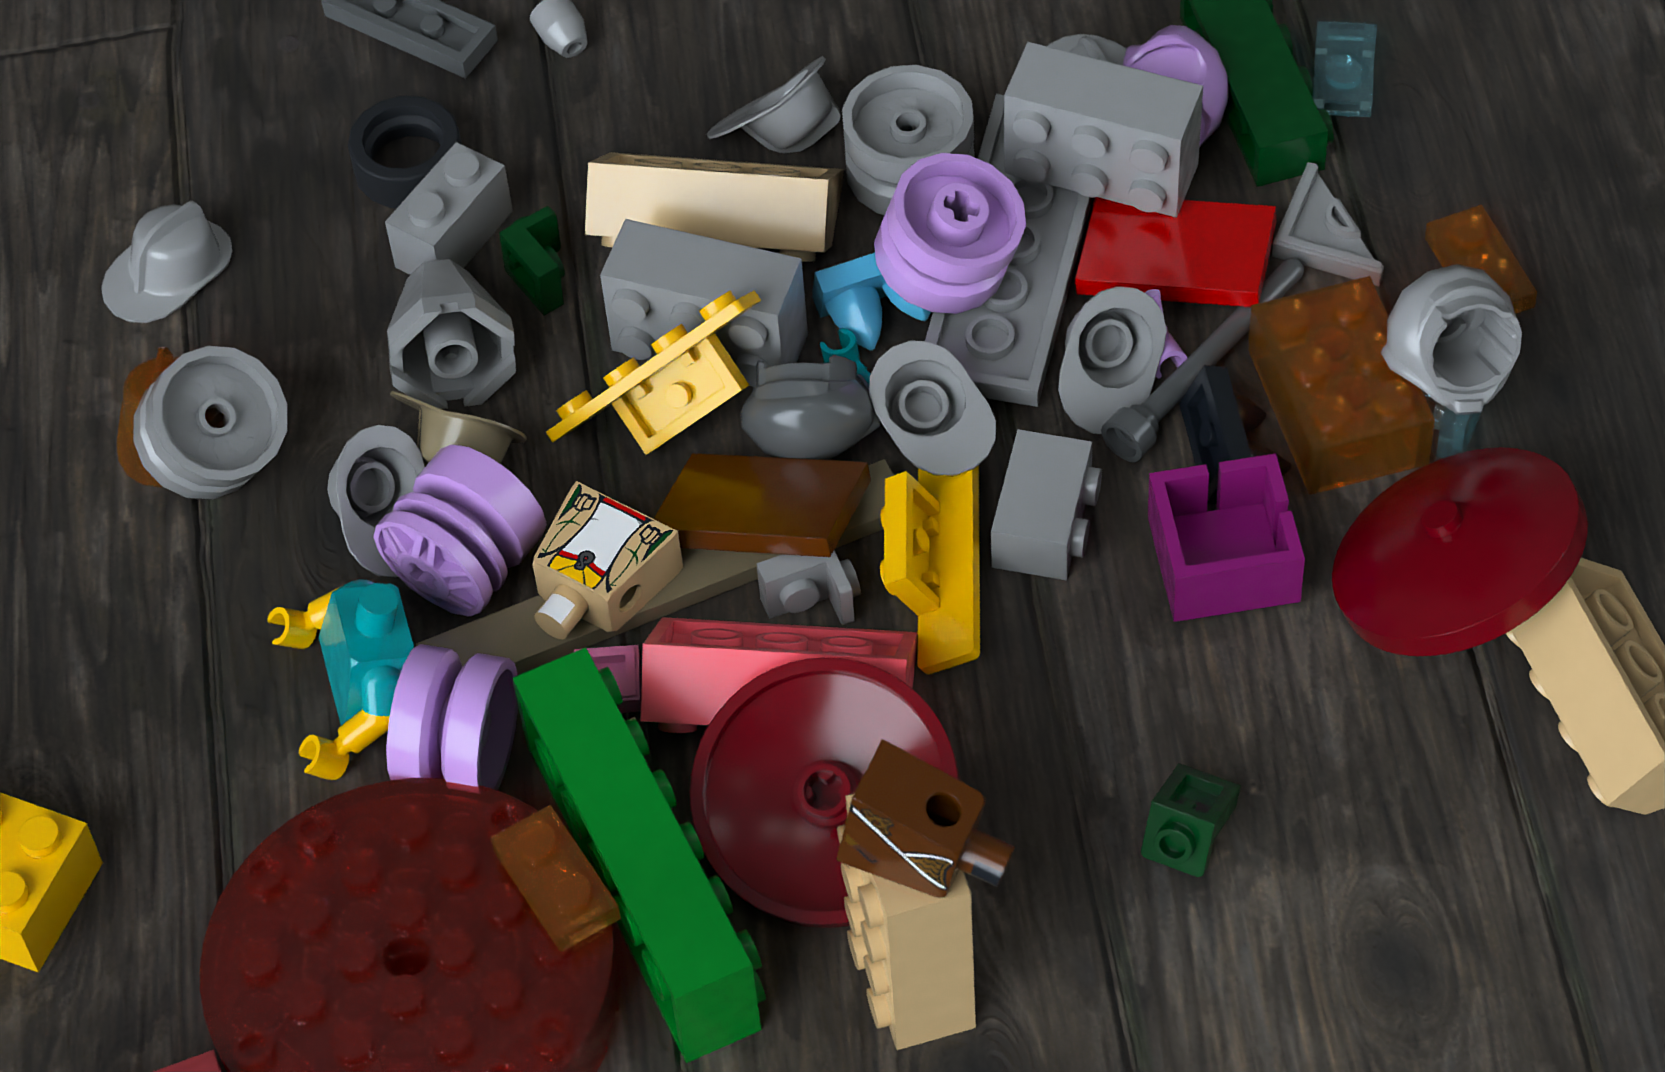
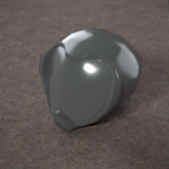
M832 355L829 358V362L788 363L768 368L764 367V361H758L756 364V387L753 388L751 395L745 401L740 412L741 428L765 454L777 458L816 460L834 458L880 427V420L874 411L869 397L868 382L862 375L857 374L856 362L837 355Z

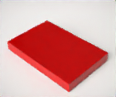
M1095 197L1075 278L1076 293L1095 296L1100 291L1122 286L1137 288L1144 293L1151 289H1157L1160 291L1161 301L1259 308L1276 226V206L1184 200L1176 218L1157 212H1144L1134 206Z

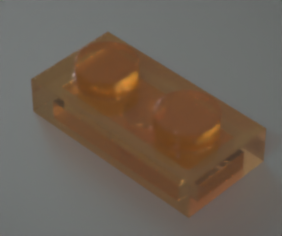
M1482 204L1427 223L1425 239L1442 267L1458 264L1483 270L1510 296L1515 314L1535 307L1536 289Z
M551 805L491 837L495 854L560 952L621 919L618 904Z

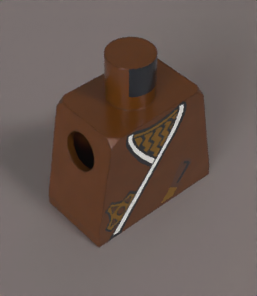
M882 739L852 797L836 860L928 895L943 898L947 896L959 870L998 887L1012 858L1015 846L977 829L986 803V798L981 792Z

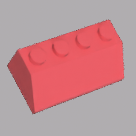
M662 617L643 643L640 721L658 722V729L663 732H694L697 730V725H709L726 701L742 686L757 676L778 666L811 658H843L863 662L892 674L913 689L918 632Z

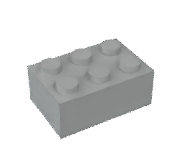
M1027 42L1004 94V173L1018 176L1028 182H1041L1076 191L1086 197H1099L1134 206L1144 212H1157L1177 218L1199 161L1203 85Z
M625 219L600 274L612 351L623 353L630 358L635 357L636 360L652 359L657 355L651 346L653 342L680 324L689 333L704 323L705 320L699 311L730 290L736 299L755 290L762 301L715 332L716 336L749 383V386L756 387V364L758 361H764L765 368L797 363L808 336L802 258Z

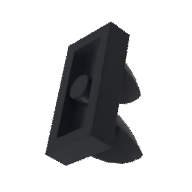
M1204 365L1179 402L1195 465H1207L1209 473L1207 504H1217L1219 462L1275 454V452L1266 446L1247 440L1245 434L1259 426L1266 418V413L1252 400L1233 391L1227 367ZM1276 453L1283 476L1291 469L1292 464Z

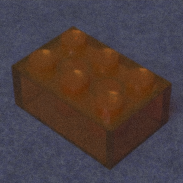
M1370 276L1251 305L1248 351L1309 495L1422 467L1429 464L1435 419L1422 390L1390 370L1381 354L1383 347L1387 343L1388 315Z

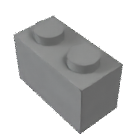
M456 142L385 221L395 268L411 275L423 262L450 259L464 268L513 212L505 165Z
M1017 430L991 529L992 568L1067 580L1072 557L1083 558L1087 546L1090 521L1082 519L1085 505L1096 506L1100 493L1102 469L1092 467V441Z

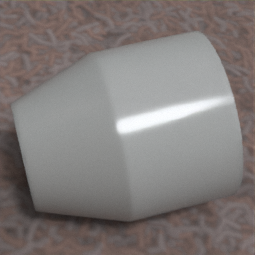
M543 0L533 9L530 21L545 45L565 58L574 57L586 48L587 36L584 19L572 0Z

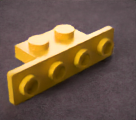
M731 290L724 293L699 311L705 320L704 323L689 333L680 324L651 344L657 354L652 359L640 366L635 357L603 377L609 386L603 393L593 399L589 392L585 390L558 408L556 412L562 421L546 431V434L553 443L612 404L645 455L651 453L749 386V383L715 332L762 300L755 290L739 299L735 298Z
M979 465L973 470L956 476L933 475L918 468V481L907 471L885 478V506L882 507L880 513L881 524L884 530V559L880 563V575L887 591L891 595L897 596L918 616V667L925 674L929 675L976 660L980 656Z

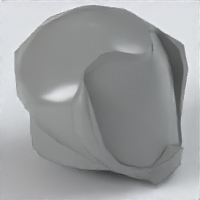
M1455 264L1427 271L1402 290L1387 319V343L1383 347L1381 354L1390 370L1422 389L1436 402L1453 411L1456 415H1469L1482 412L1483 406L1488 404L1503 388L1520 354L1522 331L1510 296L1483 270Z

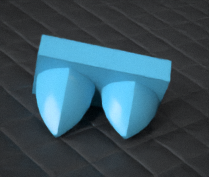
M875 253L814 273L812 298L820 318L830 315L839 329L846 328L851 330L856 336L857 344L872 351L875 349L882 328L880 298L887 296L902 312L921 321H926L931 314L928 310L908 303L887 285L876 265Z

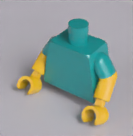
M364 579L351 581L311 601L306 612L277 607L268 616V623L285 626L283 634L272 641L274 645L305 649L313 643L317 629L320 630L319 641L341 726L338 728L339 736L334 741L314 734L307 736L303 740L299 748V755L312 760L304 769V772L327 780L339 779L347 769L349 752L360 753L383 734L388 733L389 716L395 688L403 664L414 648L399 589L391 583H374Z

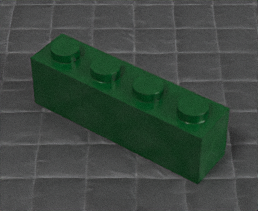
M1180 0V19L1183 26L1197 32L1217 50L1226 70L1229 84V99L1224 116L1256 186L1259 187L1302 176L1308 162L1316 163L1318 171L1325 170L1327 144L1333 143L1334 140L1332 122L1326 109L1318 110L1313 100V86L1309 72L1304 65L1297 66L1293 58V45L1289 30L1284 23L1277 24L1273 16L1272 0Z

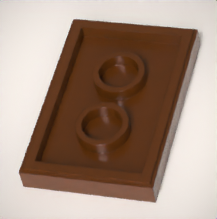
M692 453L653 519L678 531L680 548L831 557L871 482L868 462Z

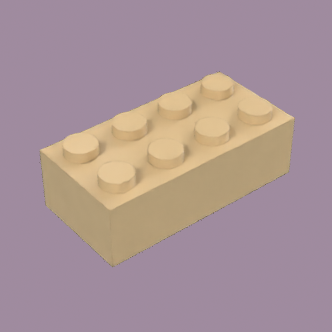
M854 794L846 796L847 816ZM845 825L837 827L840 843ZM841 862V871L848 896L844 897V904L851 930H847L848 942L857 970L866 969L871 988L866 989L867 998L877 1029L889 1026L896 1050L976 1028L971 892L964 872L959 870L946 897L937 898Z

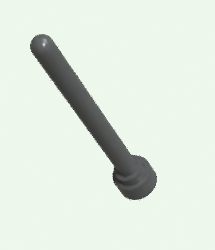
M1295 258L1283 261L1264 280L1259 308L1239 306L1141 405L1135 404L1129 408H1120L1101 428L1102 437L1110 450L1125 461H1139L1155 445L1157 440L1156 434L1159 431L1158 423L1183 398L1204 365L1215 366L1302 278L1304 273L1302 263Z

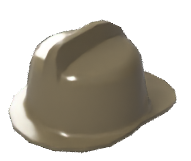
M390 392V395L395 399L419 411L417 447L421 451L424 467L441 448L451 444L470 447L501 464L510 443H524L527 440V436L521 431L496 421L468 414L444 411L402 393Z

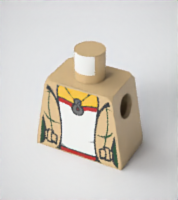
M576 481L534 555L532 565L538 594L546 600L535 613V621L542 630L557 639H565L580 619L607 632L618 631L683 569L678 531Z

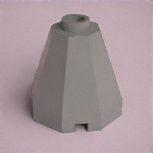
M452 260L423 262L407 278L387 330L390 373L393 387L409 397L439 409H447L448 400L464 398V407L482 405L516 373L513 345L515 346L514 330L511 317L467 270Z

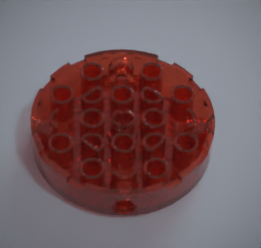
M409 778L361 786L313 805L284 823L245 859L230 879L210 918L200 961V995L203 1014L224 1072H597L608 1050L607 1040L613 1026L615 1013L619 1011L620 966L607 900L599 879L583 852L555 822L521 800L481 785L476 787L446 782L445 779Z

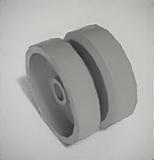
M920 65L888 67L864 78L850 91L843 106L847 184L858 201L878 214L885 215L902 173L919 159L939 153L967 154L975 157L972 100L960 82L941 70Z
M205 346L182 354L144 392L134 414L133 442L143 467L162 487L186 498L215 499L238 491L277 455L287 433V402L277 378L259 359L232 347Z

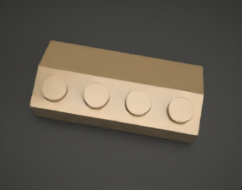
M610 152L588 162L585 235L602 236L601 245L613 247L625 219L753 248L780 249V254L802 258V261H815L816 252L824 253L832 246L843 183V169Z
M1581 558L1573 574L1555 597L1527 621L1505 634L1523 651L1532 668L1529 671L1530 679L1536 689L1550 700L1561 720L1558 723L1559 732L1566 743L1577 751L1590 773L1587 777L1588 784L1595 796L1609 807L1646 815L1665 808V645L1623 572Z

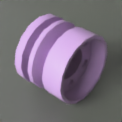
M451 444L441 448L416 477L413 487L414 492L401 496L396 501L393 512L386 514L376 525L373 538L378 552L387 565L409 588L426 600L451 613L472 616L481 613L489 603L492 593L499 590L505 583L508 574L507 568L519 565L543 536L547 524L543 510L531 491L511 471L491 457L470 447Z

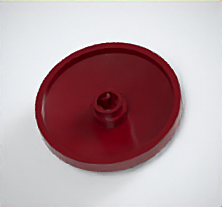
M1503 447L1484 448L1439 459L1413 471L1383 491L1359 514L1349 527L1340 543L1333 563L1332 587L1335 599L1355 633L1367 643L1386 652L1406 656H1435L1479 646L1527 621L1550 602L1566 584L1581 559L1587 540L1588 520L1583 501L1569 475L1562 467L1551 459L1532 451Z
M823 657L794 661L773 668L742 686L726 701L708 725L700 741L691 773L690 803L694 828L702 849L716 873L731 890L757 910L790 924L815 928L850 926L844 904V897L848 896L841 871V862L836 860L840 847L837 827L846 824V796L855 793L881 740L883 739L960 781L956 757L950 740L935 713L918 693L897 677L875 666L849 659Z

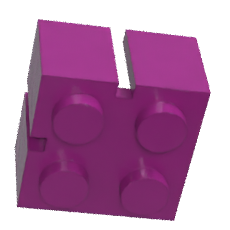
M1276 453L1219 462L1217 510L1207 511L1209 473L1206 464L1149 473L1148 521L1174 622L1301 602L1305 557L1293 513L1288 511L1289 499Z

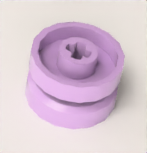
M939 153L919 159L902 173L874 241L876 265L887 285L905 301L930 312L954 314L980 307L997 292L1008 264L1011 262L1026 227L1024 202L1011 180L992 164L967 154Z
M419 644L411 650L403 664L389 716L386 747L387 770L391 784L401 789L431 793L444 780L449 794L455 798L488 803L496 795L510 758L517 720L518 703L512 678L518 675L515 663L511 659L477 653L462 667L458 654L452 649Z

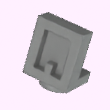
M833 551L831 557L782 554L756 563L760 600L769 619L788 612L798 613L805 611L817 602L829 598L841 625L855 621L853 597L861 595V590L856 572L849 559L839 561L835 551Z

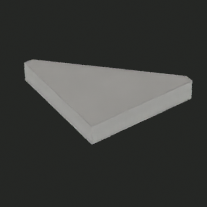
M1308 162L1274 239L1272 257L1282 260L1295 258L1304 266L1375 286H1380L1383 276L1382 263L1373 258L1360 238L1361 231L1340 199L1334 198L1318 174V165Z

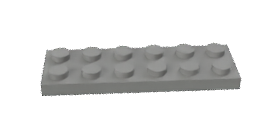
M996 94L978 159L992 164L1012 181L1024 202L1026 227L997 292L980 307L958 314L933 312L925 341L932 342L949 350L962 364L984 398L1038 407L1093 197H1086L1076 191L1041 182H1028L1018 176L1004 173V95Z

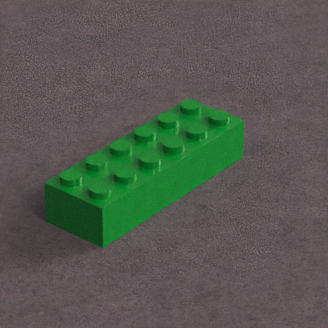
M585 647L513 677L512 680L527 748L685 1062L689 1063L761 1031L758 1003L765 1001L766 995L756 972L757 969L762 967L756 946L746 929L737 933L734 931L727 915L733 913L727 891L719 876L714 875L707 878L698 862L703 860L705 856L699 838L691 823L687 821L680 825L678 824L671 808L677 806V802L669 780L662 769L651 772L644 759V756L650 754L647 741L639 723L634 717L624 721L617 705L623 703L622 696L611 670L608 667L598 670Z

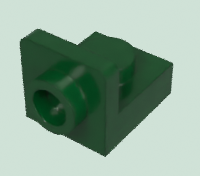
M546 206L529 216L517 219L511 226L499 232L506 273L543 315L564 305L561 278L565 276L564 266L557 255V252L561 249L557 215L549 206Z
M1178 763L1151 801L1141 848L1142 856L1195 877H1201L1208 868L1214 839L1236 808L1241 785Z

